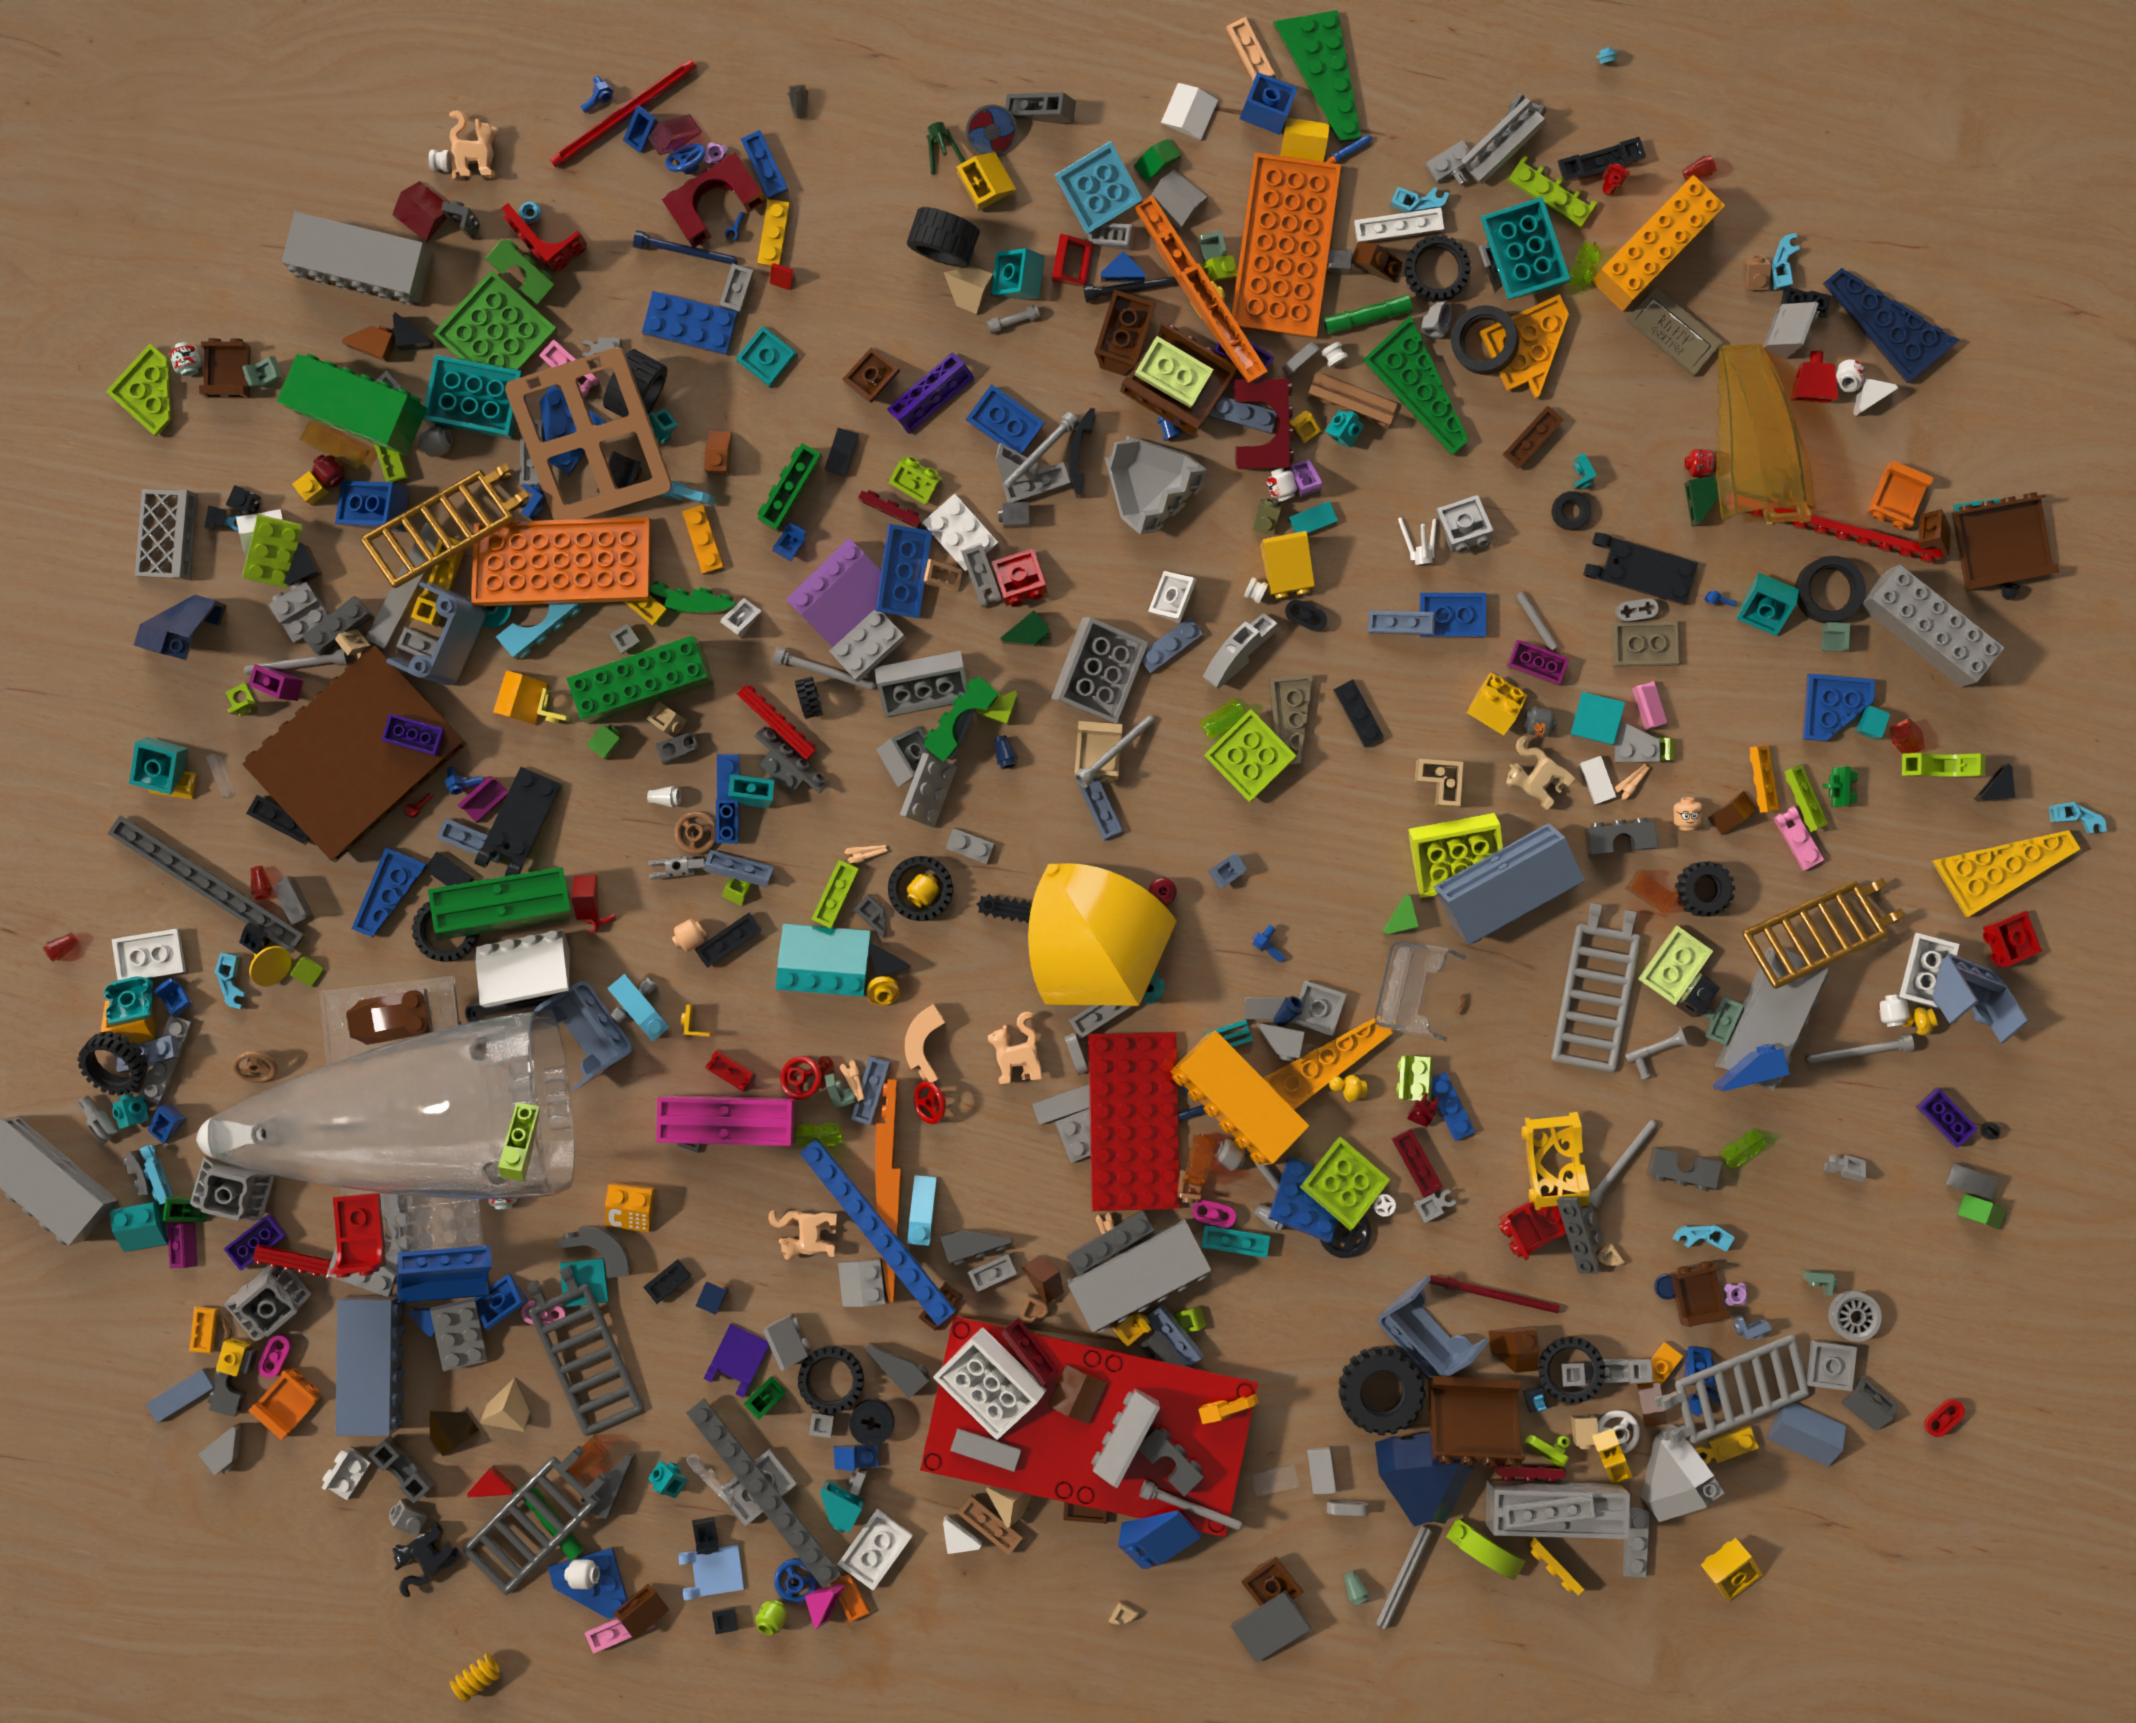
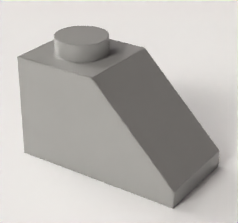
M240 1423L230 1428L198 1454L214 1475L221 1471L225 1474L235 1466L233 1462L239 1458L242 1425Z

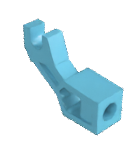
M1397 187L1390 206L1403 213L1441 208L1445 205L1449 193L1445 192L1442 198H1437L1435 193L1438 188L1434 187L1426 197L1418 198L1416 193ZM1404 198L1410 199V201L1413 200V204L1411 206L1403 204Z
M1796 233L1785 235L1778 242L1779 245L1771 264L1770 281L1773 291L1793 285L1790 263L1786 261L1790 255L1800 249L1799 245H1790V240L1797 238ZM1779 267L1783 268L1782 272L1784 275L1777 276L1776 271Z
M672 481V488L668 492L659 495L663 498L679 501L682 498L712 506H714L716 498L704 492L685 488L686 485Z
M2075 802L2048 806L2050 822L2079 820L2082 822L2087 834L2094 833L2093 826L2095 824L2099 827V832L2107 831L2106 821L2100 814L2098 815L2077 805ZM2065 807L2070 809V812L2073 814L2072 816L2066 818Z
M220 953L214 973L217 975L225 998L224 1001L229 1007L243 1009L244 1005L237 1003L236 998L238 996L246 997L247 993L235 986L233 980L238 975L241 956ZM225 965L231 966L229 976L224 973Z
M1684 1225L1677 1229L1672 1239L1679 1241L1681 1236H1686L1684 1246L1688 1248L1698 1239H1704V1241L1727 1252L1735 1237L1716 1225ZM1715 1231L1720 1232L1716 1242L1709 1237Z

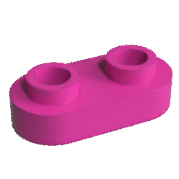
M1202 1199L1198 1200L1192 1208L1193 1216L1199 1222L1228 1228L1236 1220L1235 1211L1228 1205ZM1204 1206L1207 1208V1213L1200 1214L1199 1209ZM1227 1212L1229 1214L1228 1219L1222 1220L1220 1218L1221 1213Z
M279 1334L269 1340L258 1363V1371L263 1377L272 1378L281 1372L292 1348L289 1337ZM278 1342H282L284 1344L283 1349H280L278 1347ZM269 1362L274 1363V1369L269 1368Z

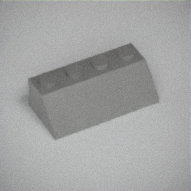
M961 650L874 667L885 717L952 704L960 691L965 693L968 690L966 688L967 679Z
M1136 1388L1133 1393H1127L1123 1404L1126 1405L1122 1413L1117 1412L1112 1422L1115 1425L1112 1432L1106 1433L1102 1441L1104 1447L1101 1453L1097 1451L1091 1462L1094 1465L1093 1472L1115 1488H1118L1160 1409L1158 1400Z

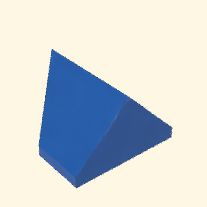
M1688 1346L1684 1377L1716 1365L1711 1356L1710 1349ZM1714 1376L1704 1379L1706 1387H1717Z

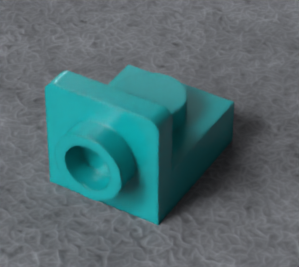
M1583 453L1573 460L1575 472L1578 476L1582 475L1583 477L1573 484L1574 489L1578 487L1584 489L1592 485V480L1597 476L1586 454Z

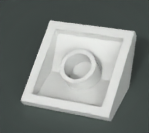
M1178 83L1161 124L1201 141L1218 99L1197 87Z

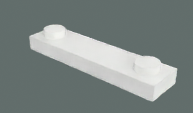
M1441 208L1354 221L1357 243L1444 231Z

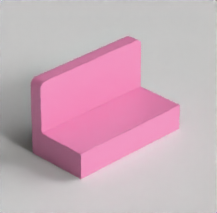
M1654 681L1632 688L1645 730L1668 723Z

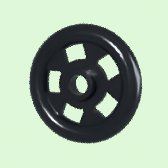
M1364 1214L1359 1221L1362 1228L1356 1230L1354 1227V1229L1349 1230L1347 1236H1342L1341 1230L1347 1227L1337 1221L1331 1242L1327 1243L1320 1240L1323 1248L1338 1258H1352L1359 1255L1367 1247L1371 1238V1226L1368 1218ZM1357 1236L1361 1240L1354 1247L1350 1242ZM1336 1240L1345 1243L1343 1249L1334 1246Z

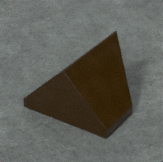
M430 1411V1440L442 1457L479 1430L467 1412Z

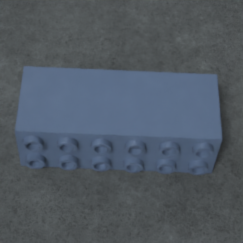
M1548 823L1435 885L1434 889L1453 929L1469 945L1480 941L1482 937L1489 933L1500 930L1507 923L1518 920L1527 912L1538 909L1545 902L1558 898L1565 891L1576 888L1585 880L1566 838Z
M348 1295L337 1300L336 1436H390L403 1425L404 1416L403 1412H400V1404L404 1400V1392L401 1390V1381L404 1379V1368H401V1359L404 1358V1346H401V1337L404 1336L405 1326L404 1323H401V1316L405 1312V1303H398L397 1295H391L390 1297L383 1295Z

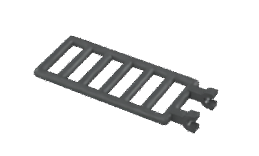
M569 1265L560 1271L561 1277L569 1290L565 1293L546 1300L538 1279L527 1285L536 1303L535 1306L529 1308L528 1312L583 1434L588 1436L643 1412L644 1406L588 1284L578 1286L573 1270ZM584 1294L589 1305L588 1307L549 1324H543L539 1313ZM593 1314L598 1325L597 1327L556 1345L552 1344L548 1333ZM602 1334L607 1345L606 1347L565 1365L561 1364L557 1353ZM611 1354L616 1365L615 1367L571 1386L566 1373ZM620 1374L625 1385L624 1387L580 1406L575 1393ZM629 1394L634 1405L633 1407L589 1426L584 1413Z
M580 1446L573 1450L562 1462L556 1457H551L463 1546L462 1551L503 1594H510L597 1507L598 1500L593 1494L610 1477L603 1471L586 1488L568 1470L585 1452ZM552 1468L587 1502L580 1511L546 1477ZM538 1483L573 1517L566 1525L531 1491ZM524 1497L558 1531L551 1540L517 1506ZM509 1512L544 1546L537 1554L502 1520ZM494 1527L529 1560L522 1569L488 1535ZM480 1541L515 1575L508 1583L473 1549Z

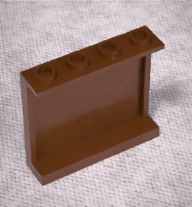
M1162 322L1156 336L1214 369L1196 401L1189 408L1134 375L1153 341L1129 377L1126 376L1122 382L1120 392L1195 437L1234 378L1237 367L1230 359L1220 357L1213 349L1204 347L1197 343L1193 337L1180 333L1175 326Z
M2037 492L2024 494V499L2019 500L2012 496L2002 498V503L1994 504V500L1981 502V507L1973 508L1972 504L1960 506L1959 511L1952 513L1966 590L2059 573L2058 564H2052L2041 499L2046 498V495L2037 496Z
M1433 1376L1428 1382L1432 1461H1439L1443 1465L1461 1462L1465 1466L1483 1463V1466L1487 1467L1496 1466L1497 1464H1505V1467L1509 1468L1518 1467L1526 1459L1525 1455H1521L1517 1400V1392L1521 1389L1520 1380Z

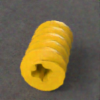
M484 1654L485 1662L481 1658L477 1659L478 1667L473 1663L470 1664L472 1672L464 1669L462 1671L464 1677L457 1674L455 1676L457 1683L450 1680L451 1688L460 1700L468 1702L471 1696H476L478 1691H483L485 1685L489 1686L493 1680L499 1679V1667L490 1654Z

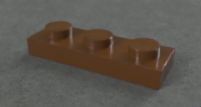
M1547 405L1502 455L1519 469L1562 423L1563 419Z

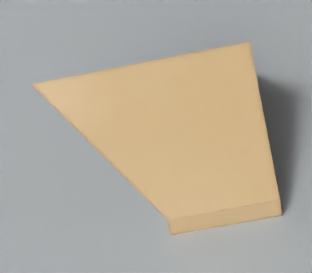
M975 266L944 272L956 307L977 315L993 274Z
M513 1378L487 1403L480 1424L521 1432L525 1431L530 1411L516 1378Z
M993 1486L986 1488L1006 1528L1013 1525L1023 1516L1032 1497L1030 1494Z

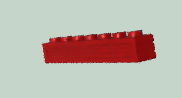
M744 685L737 695L808 761L816 752L814 749L816 746L811 741L807 742L805 740L806 737L801 732L797 733L795 731L796 727L791 722L788 724L785 721L786 718L781 713L778 715L775 712L776 708L772 704L768 705L765 703L766 699L761 694L758 696L755 693L756 689L754 687Z
M259 1244L255 1248L253 1260L258 1264L269 1263L272 1267L283 1266L286 1270H292L293 1268L301 1273H306L307 1271L315 1276L322 1274L326 1278L333 1279L327 1276L331 1263L330 1259Z

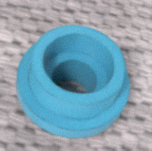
M1612 47L1599 50L1600 55L1596 56L1600 64L1617 59L1616 54L1618 50L1613 51Z
M525 202L519 209V215L525 223L533 224L540 219L541 209L535 202ZM529 210H534L533 216H527Z

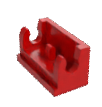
M719 1050L714 1051L711 1060L705 1066L707 1070L744 1092L755 1074Z

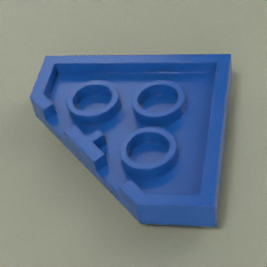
M554 385L550 386L539 402L546 441L576 432V426L563 391ZM588 410L594 425L606 423V421ZM578 448L549 458V461L552 465L570 476L585 455V451L583 448Z
M1808 674L1802 740L1825 742L1831 738L1833 734L1874 701L1875 679Z
M1289 1156L1268 1219L1329 1243L1332 1240L1337 1219L1300 1188L1313 1170L1311 1165Z
M613 1547L579 1556L571 1561L565 1560L548 1566L555 1590L607 1619L614 1618L613 1612L628 1601ZM573 1560H593L596 1566L599 1567V1581L591 1589H572L568 1581L565 1580V1569L569 1567Z

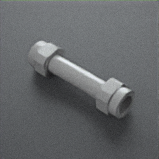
M1031 305L1026 307V311L999 320L997 317L987 321L990 334L997 333L1003 327L1027 319L1030 321L1040 318L1037 305Z
M647 977L640 984L641 987L638 990L645 996L647 993L650 994L657 987V984ZM618 1006L611 1013V1016L618 1023H621L628 1017V1012L623 1006Z

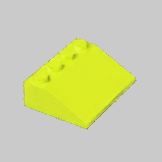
M1495 813L1408 829L1419 897L1425 898L1437 895L1434 889L1435 885L1503 848L1501 825Z

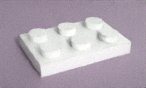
M956 494L952 495L922 522L928 531H932V535L965 572L968 570L961 550L981 543L985 554H987L998 544V541Z
M180 929L112 939L118 980L135 976L152 978L186 972Z
M876 1509L837 1565L874 1590L913 1534Z

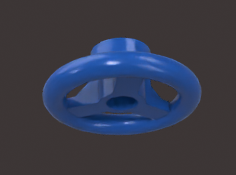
M699 143L683 145L670 153L665 161V166L672 172L683 171L685 175L692 174L699 169V163L704 159L706 149ZM673 160L680 162V165H672Z
M797 1558L783 1562L776 1570L774 1576V1586L778 1595L791 1603L806 1601L805 1595L816 1590L818 1586L816 1578L801 1559ZM799 1565L806 1568L811 1577H802L796 1574L792 1566ZM784 1570L789 1575L786 1580V1592L781 1586V1575ZM792 1579H798L799 1584L794 1585ZM804 1585H811L805 1594L792 1596L793 1593L801 1591Z

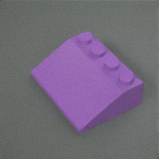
M848 538L786 600L834 647L876 608L881 571Z

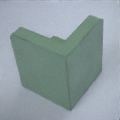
M1222 231L1200 236L1199 245L1204 262L1213 257L1226 256L1227 250Z
M1828 622L1823 624L1821 650L1830 652H1845L1849 650L1850 623Z

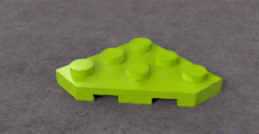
M149 344L108 388L106 393L156 437L171 422L169 359L152 344Z

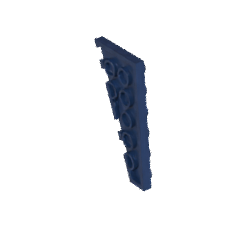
M1843 268L1839 269L1823 283L1906 383H1909L1959 341L1956 337H1951L1943 332V329L1938 326H1933L1923 320V317L1897 301L1887 298L1883 295L1884 293L1864 284V281Z

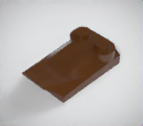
M1114 290L1094 352L1099 362V368L1124 376L1137 365L1153 316L1155 302Z
M426 988L359 1000L346 1012L350 1038L356 1039L365 1045L434 1033Z

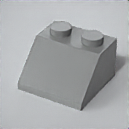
M920 726L889 739L876 749L897 787L913 780L922 753L938 758L923 746L926 740Z
M1263 1023L1257 1024V1028L1274 1053L1279 1054L1280 1059L1294 1061V1057L1300 1058L1304 1038L1303 1031Z
M881 1257L838 1262L843 1307H865L886 1304L887 1298Z
M792 1314L767 1324L763 1329L781 1371L807 1358L810 1354L809 1350H811L807 1338H802L799 1331L802 1327L798 1318H794Z

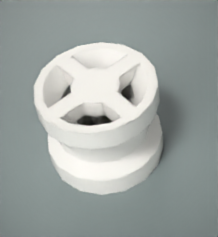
M430 150L429 168L431 172H437L438 170L450 172L451 155L449 150H443L442 152Z
M1340 341L1321 351L1322 356L1328 360L1329 368L1340 364L1348 358L1347 353L1341 349L1342 344Z
M1252 577L1243 597L1252 598L1259 604L1268 584L1265 582L1259 583L1256 578Z
M1380 1193L1372 1203V1207L1377 1214L1384 1217L1391 1215L1395 1211L1396 1203L1390 1195Z

